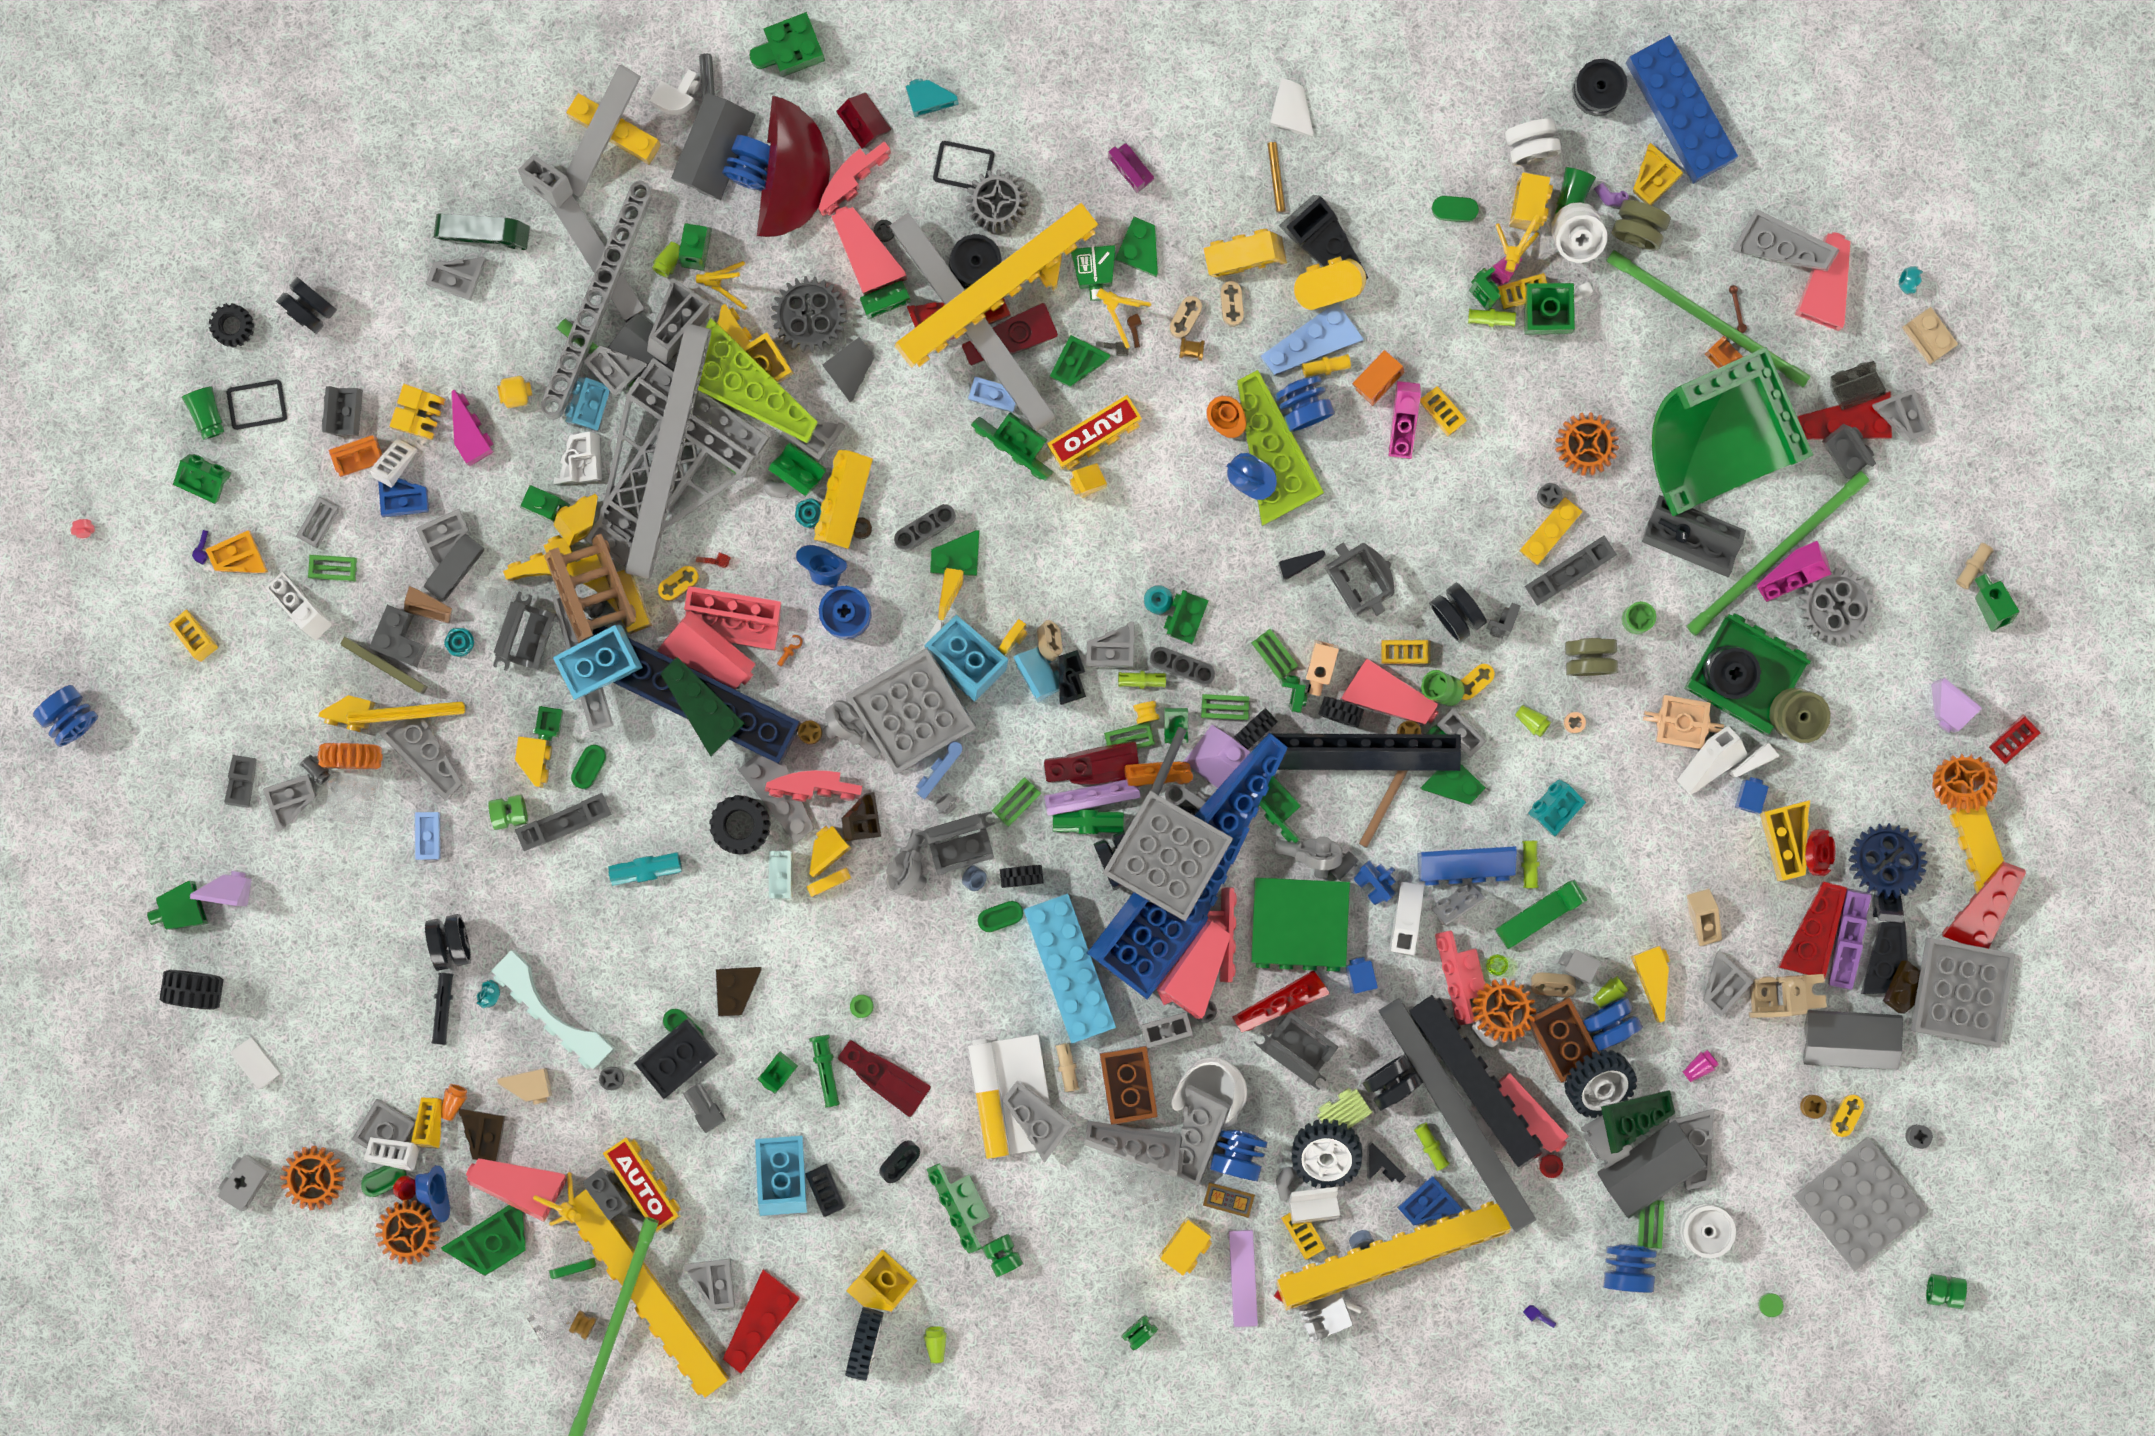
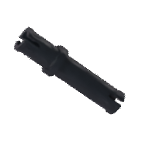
M438 972L437 993L434 994L436 1006L431 1043L446 1045L450 1000H453L451 989L454 974Z

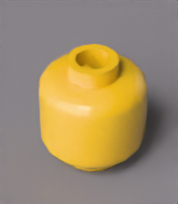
M522 376L503 378L500 385H497L500 404L504 403L507 408L527 405L528 396H533L530 382L525 383Z

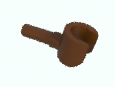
M1134 314L1128 317L1127 324L1132 333L1134 348H1138L1140 343L1136 327L1141 326L1142 322L1139 315Z

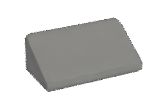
M1454 708L1437 724L1445 734H1461V750L1469 758L1487 742Z

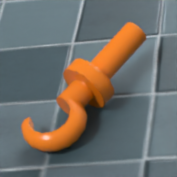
M799 635L792 636V638L797 637L800 640L799 645L790 644L788 648H783L784 654L777 662L778 666L782 667L789 655H794L793 649H798L802 646L803 640Z

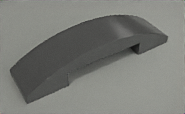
M1604 535L1524 587L1538 606L1617 554Z
M600 793L546 818L517 828L515 832L525 852L584 828L612 814L603 793Z

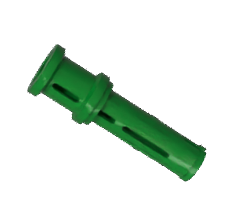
M830 1034L809 1038V1042H812L815 1056L813 1057V1062L818 1065L825 1108L840 1105L831 1063L834 1055L830 1052L828 1042Z

